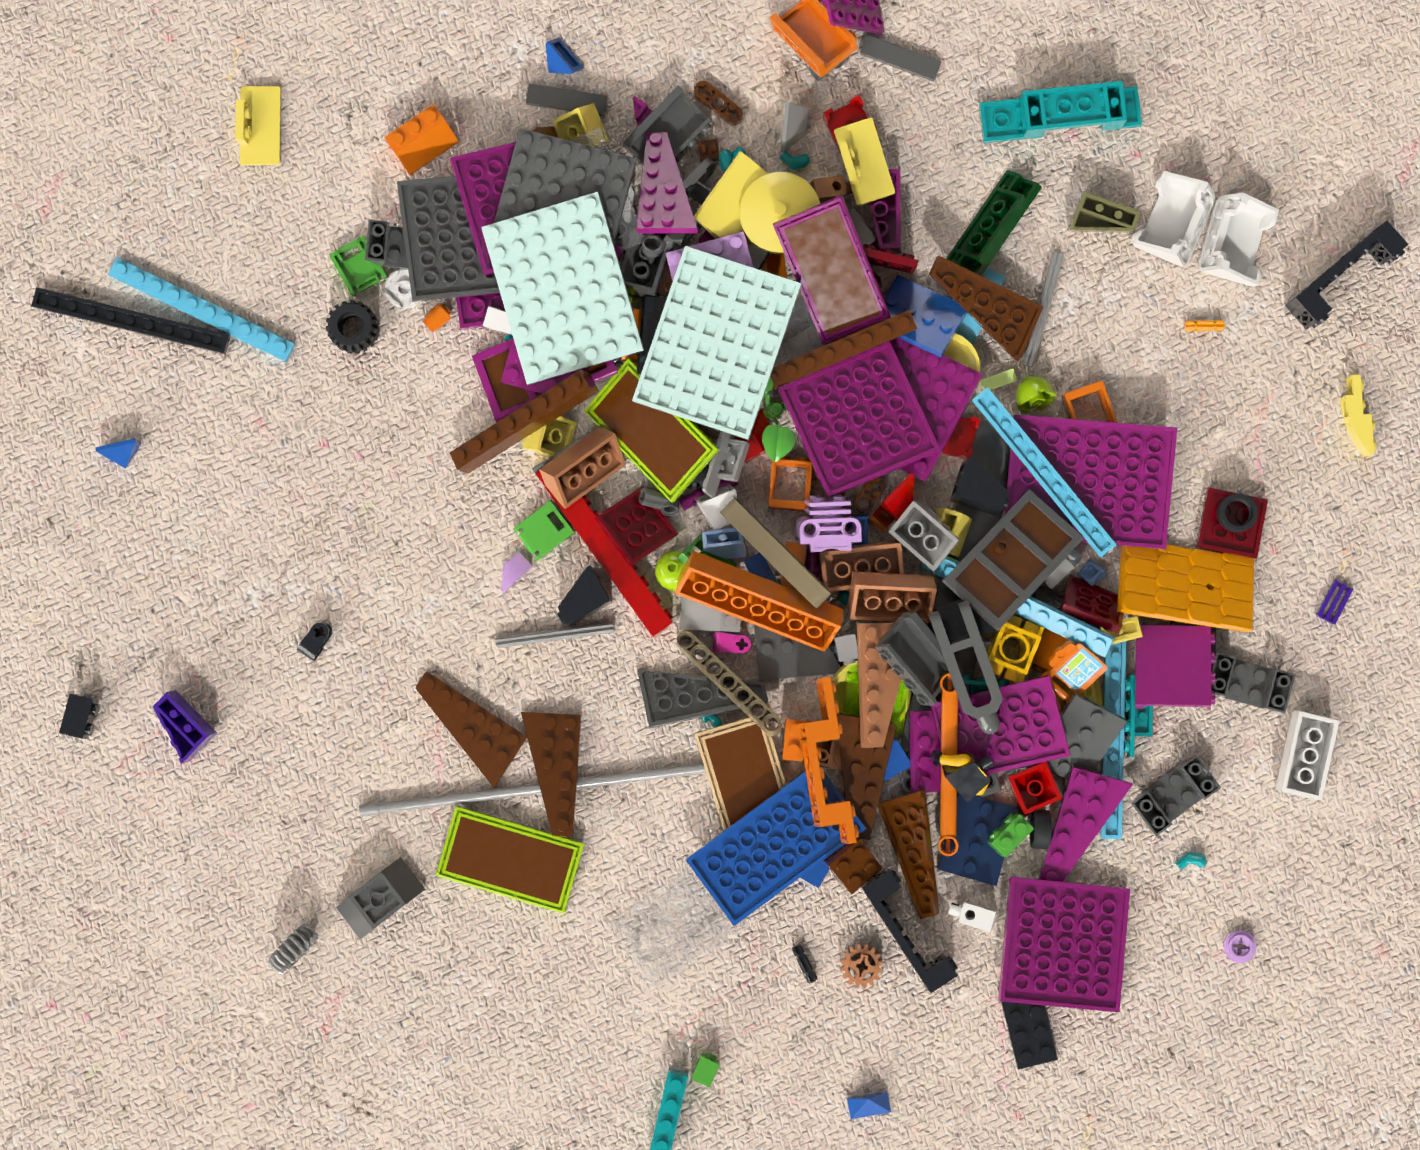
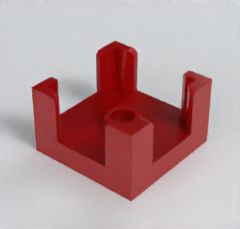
M860 95L850 99V104L835 111L831 108L823 113V121L839 153L841 152L834 130L868 119L863 109L864 103Z
M972 416L970 418L961 417L942 454L964 460L967 457L971 458L972 446L976 430L979 427L980 418Z

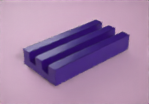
M1333 580L1315 616L1335 625L1353 588L1347 587L1338 580ZM1336 587H1339V590L1335 598L1333 599L1326 615H1323V612L1330 598L1332 597ZM1345 590L1346 592L1331 619L1330 616L1334 608L1336 607L1343 591Z

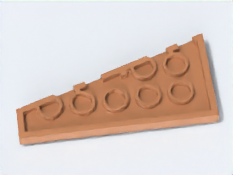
M894 623L857 624L861 748L884 746L901 683V678L892 671V667L879 656V652L875 648Z

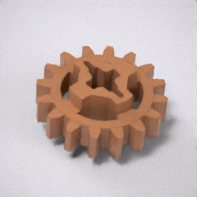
M859 943L856 944V949L849 946L850 952L844 951L845 959H840V962L844 964V966L839 967L840 971H845L842 975L843 979L849 978L847 982L849 985L855 982L856 988L862 984L865 989L867 983L873 986L874 978L880 980V977L877 975L878 972L883 973L884 971L882 968H879L880 965L884 964L882 960H878L881 954H874L875 947L869 950L866 943L863 948H861ZM860 952L858 957L851 959L854 954ZM868 954L873 957L875 965L868 962ZM864 960L866 968H862L859 972V968L856 965ZM848 967L855 970V977L849 973ZM869 972L872 973L868 978L863 979L864 975Z

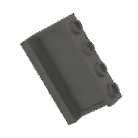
M679 85L623 142L622 146L634 158H637V161L642 166L644 164L647 132H667L676 163H678L685 155L683 151L687 147L691 149L698 142L697 137L701 133L703 135L706 134L712 127L710 125L712 118L710 116L707 117L683 94L684 90Z
M903 612L875 648L879 652V656L892 667V671L904 681L905 687L916 695V699L920 704L924 706L936 705L937 700L935 697L942 690L940 678L943 674L949 672L937 637L917 613ZM957 663V665H958V667H959V670H960V673H962L964 670H963L962 667ZM948 676L943 680V687L948 682Z

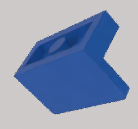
M760 552L743 561L748 572L778 583L766 558Z

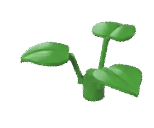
M770 377L763 397L764 400L766 396L763 413L767 418H771V421H774L777 426H766L762 433V442L769 458L773 462H777L792 450L795 437L791 429L781 427L780 422L776 419V417L783 413V408L786 406L777 401L770 402V394L768 392L773 388V381Z

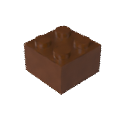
M856 838L857 843L845 844L823 860L851 895L883 869L860 838Z

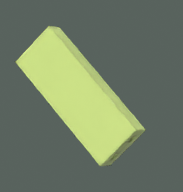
M1012 368L985 378L980 383L983 391L987 387L992 391L1016 382L1018 379Z

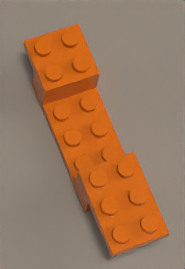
M831 677L816 680L822 720L798 724L814 826L817 827L839 824L841 843H857L856 838L859 837L857 825L853 823V817H855L854 805H851L850 801L825 803V800H828L826 788H823L822 785L824 770L823 767L819 766L818 759H821V750L819 746L816 747V742L840 739L842 725L841 722L837 721L836 715L839 714V706L837 701L834 702L833 693H836L835 682L831 681Z

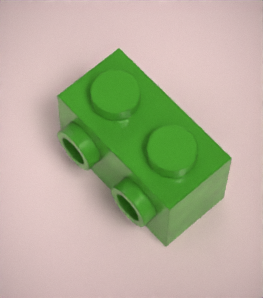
M1018 813L1008 815L1003 821L1004 824L999 829L993 830L989 835L990 838L986 841L1004 858L1034 830Z

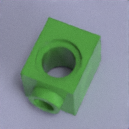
M706 1052V1055L701 1053L691 1079L710 1087L720 1065V1061L717 1060L718 1057Z

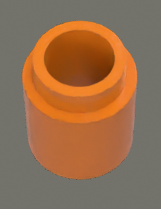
M436 304L424 315L425 318L422 322L433 333L451 319L450 314L452 312L445 304L441 306Z

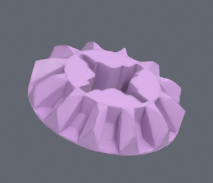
M1243 930L1232 931L1226 936L1223 943L1224 953L1230 960L1236 963L1248 962L1254 957L1257 949L1254 937ZM1241 940V944L1248 948L1240 949L1238 954V949L1232 946V944H1238Z

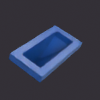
M560 38L553 39L545 44L549 73L572 74L583 70L584 66Z
M134 438L95 447V450L126 469L141 443Z
M896 739L892 741L884 780H889L910 767V760Z
M887 1091L847 1098L850 1119L891 1112Z

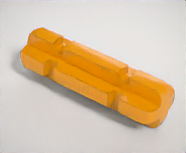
M1222 319L1216 321L1197 320L1195 322L1194 320H1186L1184 323L1186 332L1194 330L1212 331L1213 329L1215 331H1222L1225 327L1224 320Z

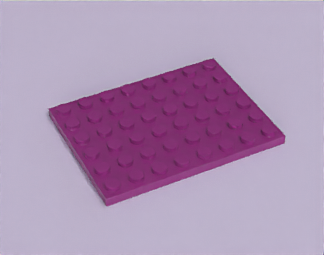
M1013 415V419L1116 545L1166 549L1177 439L1176 427ZM1010 448L1007 479V497L1010 499L1004 515L1030 489L1079 533Z

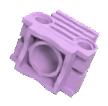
M838 494L831 498H821V495H811L810 499H805V504L809 506L805 507V512L809 515H804L797 519L795 523V540H800V544H807L806 548L810 552H821L826 549L849 551L852 550L851 542H862L861 524L857 519L849 515L851 514V509L846 506L851 505V501L846 499L845 496ZM851 522V527L845 530L846 523ZM811 523L810 530L805 532V525Z

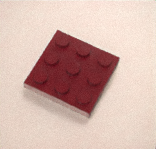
M863 244L869 264L913 274L917 268L919 260L914 259V255L903 253L902 256L895 255L893 250L883 249V251L875 250L873 245Z
M644 486L595 517L598 524L630 567L678 535V532L667 517L661 513V509L644 506L639 503V496Z
M1207 488L1196 547L1257 559L1268 499L1249 496L1257 505V520L1251 528L1242 532L1232 533L1225 530L1219 524L1216 510L1219 503L1225 497L1237 493ZM1240 501L1231 502L1225 511L1226 518L1232 524L1241 525L1248 519L1249 510Z
M1069 574L1065 584L1061 610L1070 616L1079 617L1089 624L1103 627L1108 632L1119 634L1122 628L1124 613L1117 612L1118 594L1097 585L1091 586L1086 581Z

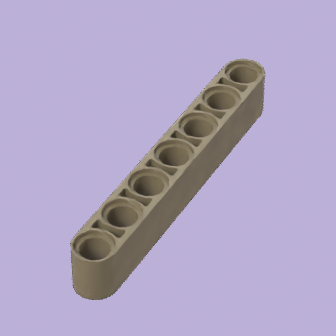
M733 497L720 511L721 515L814 607L818 608L832 594L736 498Z
M682 631L678 634L676 640L679 650L769 736H776L781 732L782 724L779 716L693 633ZM684 639L691 640V643L687 646L681 644ZM699 652L706 654L703 659L695 658V655ZM712 666L720 667L717 673L709 671ZM726 680L734 681L733 686H724ZM746 693L749 698L745 701H740L738 696ZM761 707L763 712L760 715H755L752 712L753 709ZM770 721H775L778 723V726L775 729H769L767 724Z

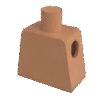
M841 175L816 178L810 183L817 193L820 204L841 195L844 199L847 194L853 193L850 181L844 182V178Z

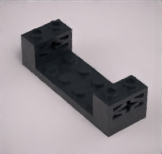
M1388 220L1385 221L1286 304L1285 307L1305 329L1311 326L1316 328L1329 318L1328 313L1332 310L1319 294L1331 282L1341 276L1345 270L1350 268L1368 252L1382 266L1386 262L1391 264L1405 253L1403 249L1409 244Z
M886 867L861 888L930 993H933L958 976L955 971L958 967L950 956L946 957L943 953L926 964L918 952H913L914 944L907 935H902L901 931L904 929L895 917L893 919L890 917L889 914L892 911L883 900L901 888L899 885L901 879L894 870L890 871Z

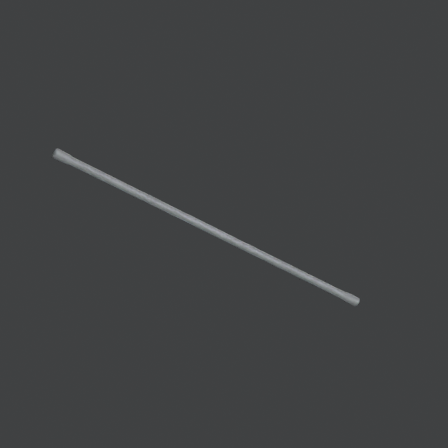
M782 752L777 753L780 765H782ZM700 763L577 779V789L706 773L704 764ZM539 784L386 803L359 805L360 817L372 816L388 812L541 794Z

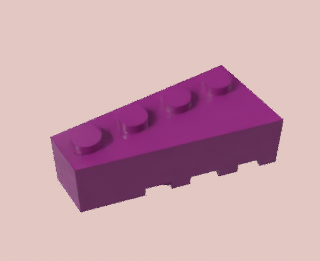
M888 169L895 194L868 202L880 251L890 249L895 251V254H901L900 169Z

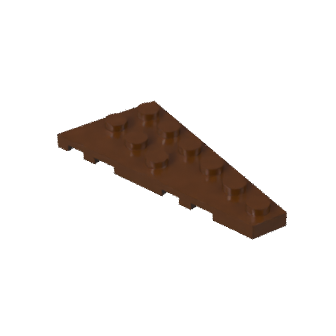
M937 256L929 275L1016 362H1019L1044 307L956 263Z
M521 712L552 836L573 837L582 716Z
M839 712L836 715L837 721L841 722L842 725L839 745L845 800L850 801V804L854 805L855 814L866 828L859 834L858 838L870 841L896 723L890 722L883 747L861 748L860 716Z
M925 789L878 803V809L919 918L923 919L939 914Z

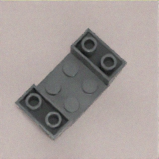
M369 219L365 260L384 267L407 270L403 228L389 226V222Z
M1219 652L1215 653V664L1211 668V672H1215V684H1211V692H1215L1216 696L1253 707L1286 713L1296 674L1279 669H1269Z
M1194 755L1176 765L1146 787L1131 804L1153 834L1158 836L1172 825L1171 822L1201 799L1206 800L1218 791L1221 786L1200 758Z
M400 857L348 896L336 908L361 940L426 889L402 857Z

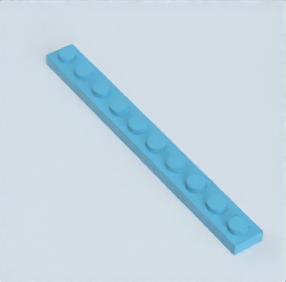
M118 257L108 273L110 277L286 363L295 347L294 343Z
M987 387L972 399V402L1097 555L1101 558L1115 547L1116 543L991 390Z
M947 556L934 572L924 563H922L921 567L945 579L960 562ZM1031 596L1015 612L1075 643H1082L1087 649L1103 657L1107 655L1115 638Z
M1126 641L1111 645L1107 655L1104 657V663L1108 669L1104 672L1103 707L1124 718ZM1124 727L1102 758L1101 773L1123 780ZM1123 799L1101 828V839H1122Z

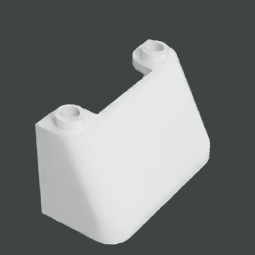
M1163 171L1162 176L1156 182L1159 197L1145 229L1140 228L1138 231H1135L1132 242L1136 248L1175 265L1186 267L1212 210L1215 195L1209 182Z
M1243 192L1221 196L1216 201L1198 262V269L1204 273L1248 286H1258L1261 279V269L1253 266L1263 230L1270 229L1276 224L1279 209Z

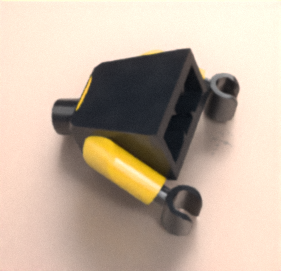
M933 750L930 755V759H934V766L937 767L940 763L942 764L945 778L967 802L974 796L985 793L991 781L987 769L995 765L994 760L989 754L980 760L973 752L959 755H943L941 751Z

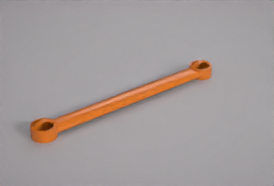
M948 672L940 678V687L942 689L941 752L943 755H957L958 696L956 690H952V679ZM946 676H948V690L943 687V680ZM941 764L940 838L938 840V849L943 855L952 856L958 850V840L956 839L957 790L945 778ZM945 838H946V851H944V850L941 849V842H942ZM950 838L954 840L956 845L952 851H950Z

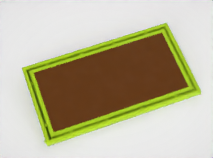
M628 358L619 368L618 373L608 381L584 412L598 427L601 426L615 433L621 451L673 503L720 449L693 421L633 402L632 399L641 375L637 374V364Z
M456 805L438 869L436 870V876L564 914L567 910L566 906L585 843L565 837L552 836V833Z

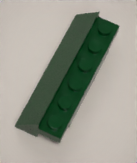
M1006 170L946 259L982 276L1041 190L1040 184L1024 179L1019 173Z

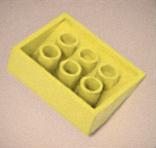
M739 152L698 209L694 218L715 239L742 232L743 229L740 222L742 197L747 188L756 179L768 173L743 152ZM745 235L747 245L749 246L751 241Z

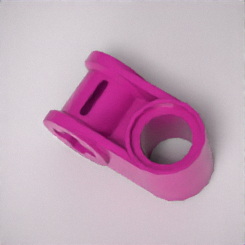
M714 632L712 652L729 654L747 653L751 649V640L747 636ZM741 639L748 643V646L744 647L743 650H740V647L737 646V642H740Z

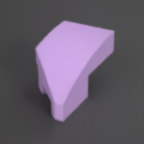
M517 552L503 565L501 572V592L503 594L532 568V565L520 552Z

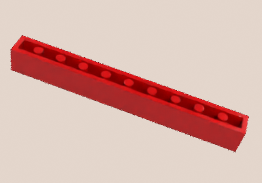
M540 470L535 474L652 637L654 638L672 625L671 619L674 617L667 608L664 610L659 605L662 602L656 592L651 594L647 588L650 584L644 576L639 577L636 573L638 567L635 564L631 567L628 565L598 524L595 517L599 513L597 510L592 512L589 508L591 502L586 495L565 509L546 487Z

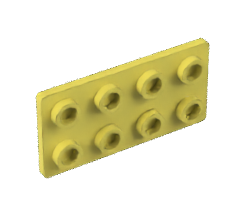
M242 86L241 98L236 100L235 139L240 144V164L280 165L281 88L279 86Z
M873 118L864 119L835 129L834 133L856 204L859 206L895 194Z

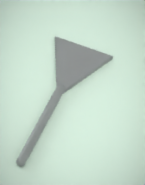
M586 432L556 455L533 467L534 473L590 434V432Z

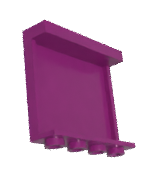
M1140 625L1143 637L1136 638L1135 709H1144V706L1207 707V710H1211V704H1215V692H1211V684H1215V672H1211V664H1215V652H1211V645H1215V633L1211 632V626Z

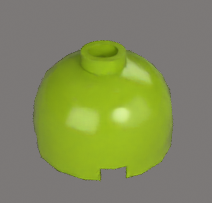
M1031 375L1025 377L1023 382L1017 387L1015 400L1020 412L1030 413L1029 409L1037 407V411L1051 405L1055 401L1054 396L1057 397L1053 385L1046 378Z
M670 551L663 554L655 565L657 581L663 588L671 592H675L678 576L685 565L678 559L682 553L680 551Z

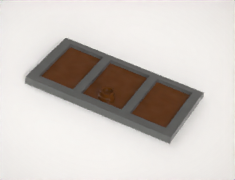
M1029 489L942 582L963 601L968 600L970 607L995 630L999 631L1084 538Z

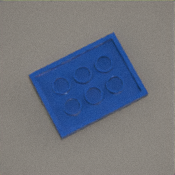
M900 275L896 276L883 298L891 318L910 310L917 326L916 330L898 338L938 357H942L967 315V312L956 301Z

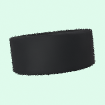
M1242 493L1232 494L1225 497L1219 503L1216 510L1217 520L1227 531L1232 533L1242 532L1255 524L1258 517V508L1251 497ZM1240 501L1247 506L1249 516L1245 523L1235 525L1227 520L1225 511L1231 502Z
M1035 810L1031 813L1030 825L1034 828L1029 834L1031 848L1049 849L1052 836L1051 813L1047 810Z

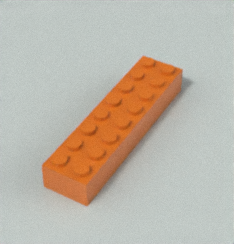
M694 550L678 576L674 594L823 652L826 651L842 626L844 609L823 602L816 608L796 590Z

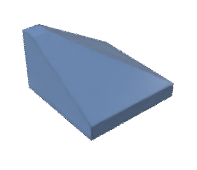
M1091 559L1077 573L1079 577L1091 586H1094L1108 576L1106 571Z

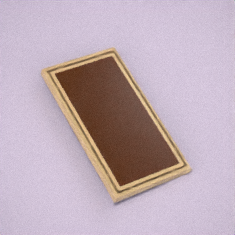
M749 717L695 733L723 830L727 829L786 785L772 736L767 735Z

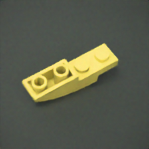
M1361 374L1351 375L1346 378L1348 395L1340 398L1341 410L1351 439L1362 455L1367 457L1373 455L1377 447L1376 440L1373 439L1375 421L1372 419V414H1363L1366 405L1365 400H1362L1364 382L1361 380Z

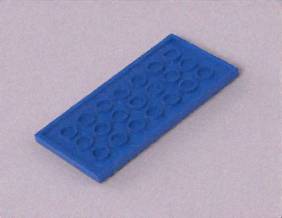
M804 771L685 860L732 925L735 926L846 843H841L839 824L824 827L814 826L806 771ZM824 772L822 785L823 788H826L828 800H825V803L846 801ZM855 814L853 823L857 825L858 833L860 834L866 828Z

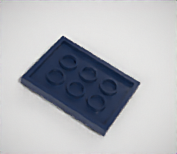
M957 793L956 839L958 840V850L952 856H945L941 853L937 869L997 886L1004 857L1000 856L986 841L990 838L989 835L993 830L999 829L1004 824L1003 821L1008 815L1017 813L1018 807L979 796H974L967 802ZM946 838L942 848L944 851H946ZM950 838V851H952L956 845L954 840Z

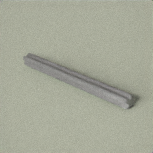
M1060 252L1052 253L1039 300V305L1044 308L1029 338L1022 362L1027 367H1032L1036 359L1064 257Z
M613 622L502 636L495 638V644L497 648L614 633L615 626Z

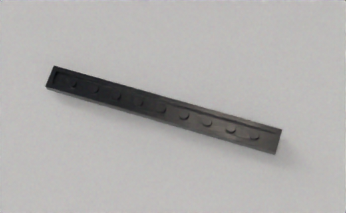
M36 287L31 307L224 355H226L231 337L226 333Z

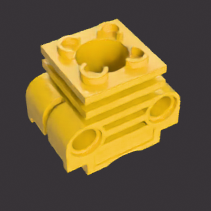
M1012 615L992 637V642L987 647L986 652L994 675L1000 676L1004 669L1002 678L1017 683L1022 682L1029 671L1042 638L1041 635L1044 627L1025 621L1022 627L1019 628L1023 619ZM1007 638H1013L1020 646V653L1015 660H1010L1003 654L1002 646Z

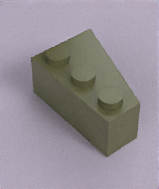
M1084 191L1080 196L1068 231L1131 233L1135 230L1141 212Z

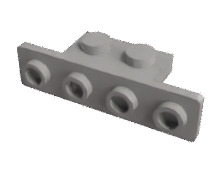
M721 431L716 442V446L720 450L710 461L707 476L703 481L702 491L710 497H715L721 479L738 482L750 446L748 442L734 440L735 435Z

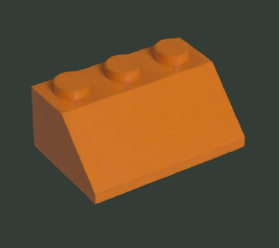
M434 104L384 137L410 176L459 143Z

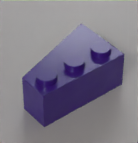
M176 690L166 692L153 706L163 729H166L171 739L172 747H175L180 757L178 759L181 764L191 761L217 734Z

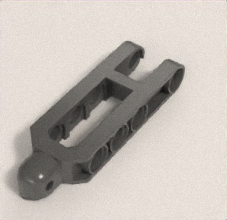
M708 157L683 181L688 200L691 197L701 205L712 191L703 184L713 174L717 163ZM694 218L697 230L699 231L702 225ZM648 233L642 242L643 254L649 258H656L663 251L669 252L682 249L696 233L667 234L665 238L659 236L658 233Z
M968 600L958 603L969 634L967 637L949 642L939 612L935 611L928 614L963 712L976 718L984 733L994 734L1000 727L997 710L1003 697ZM971 646L974 647L991 695L990 703L980 707H975L971 704L953 653Z

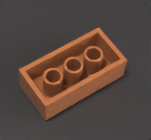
M898 540L851 545L852 550L849 551L826 549L819 552L822 584L830 592L850 589L852 572L904 574L902 548Z
M852 572L847 604L850 620L896 622L903 612H916L924 623H931L928 614L933 613L937 591L933 576Z

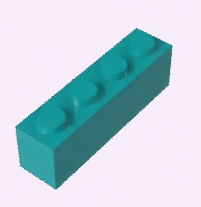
M668 1069L650 1150L672 1149L689 1073Z

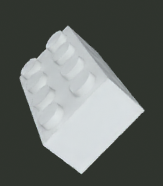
M1301 711L1292 712L1275 790L1322 801L1339 720Z

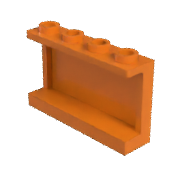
M801 0L781 17L776 13L770 16L769 19L773 30L820 78L858 49L855 33L843 27L830 25L826 5L823 6L820 0Z

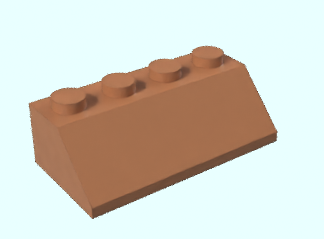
M600 426L539 470L546 487L563 508L566 509L624 467L626 463L615 433Z

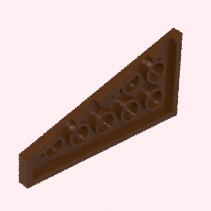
M426 671L415 689L493 788H495L523 746L527 736Z

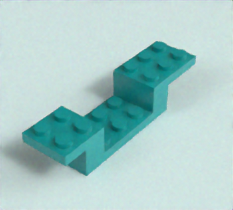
M1123 81L1022 91L1019 99L979 103L983 144L1042 138L1048 130L1101 125V131L1142 126L1138 86L1123 87Z

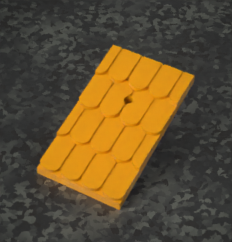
M1166 544V549L1121 545L1117 612L1250 632L1253 630L1254 559L1201 549L1193 550Z

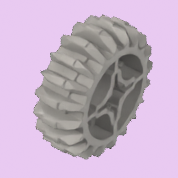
M308 924L298 927L269 958L268 963L271 965V968L279 974L285 973L312 947L318 939V934Z

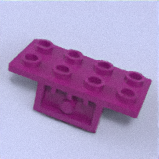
M822 0V4L827 7L830 25L877 34L885 32L879 0Z

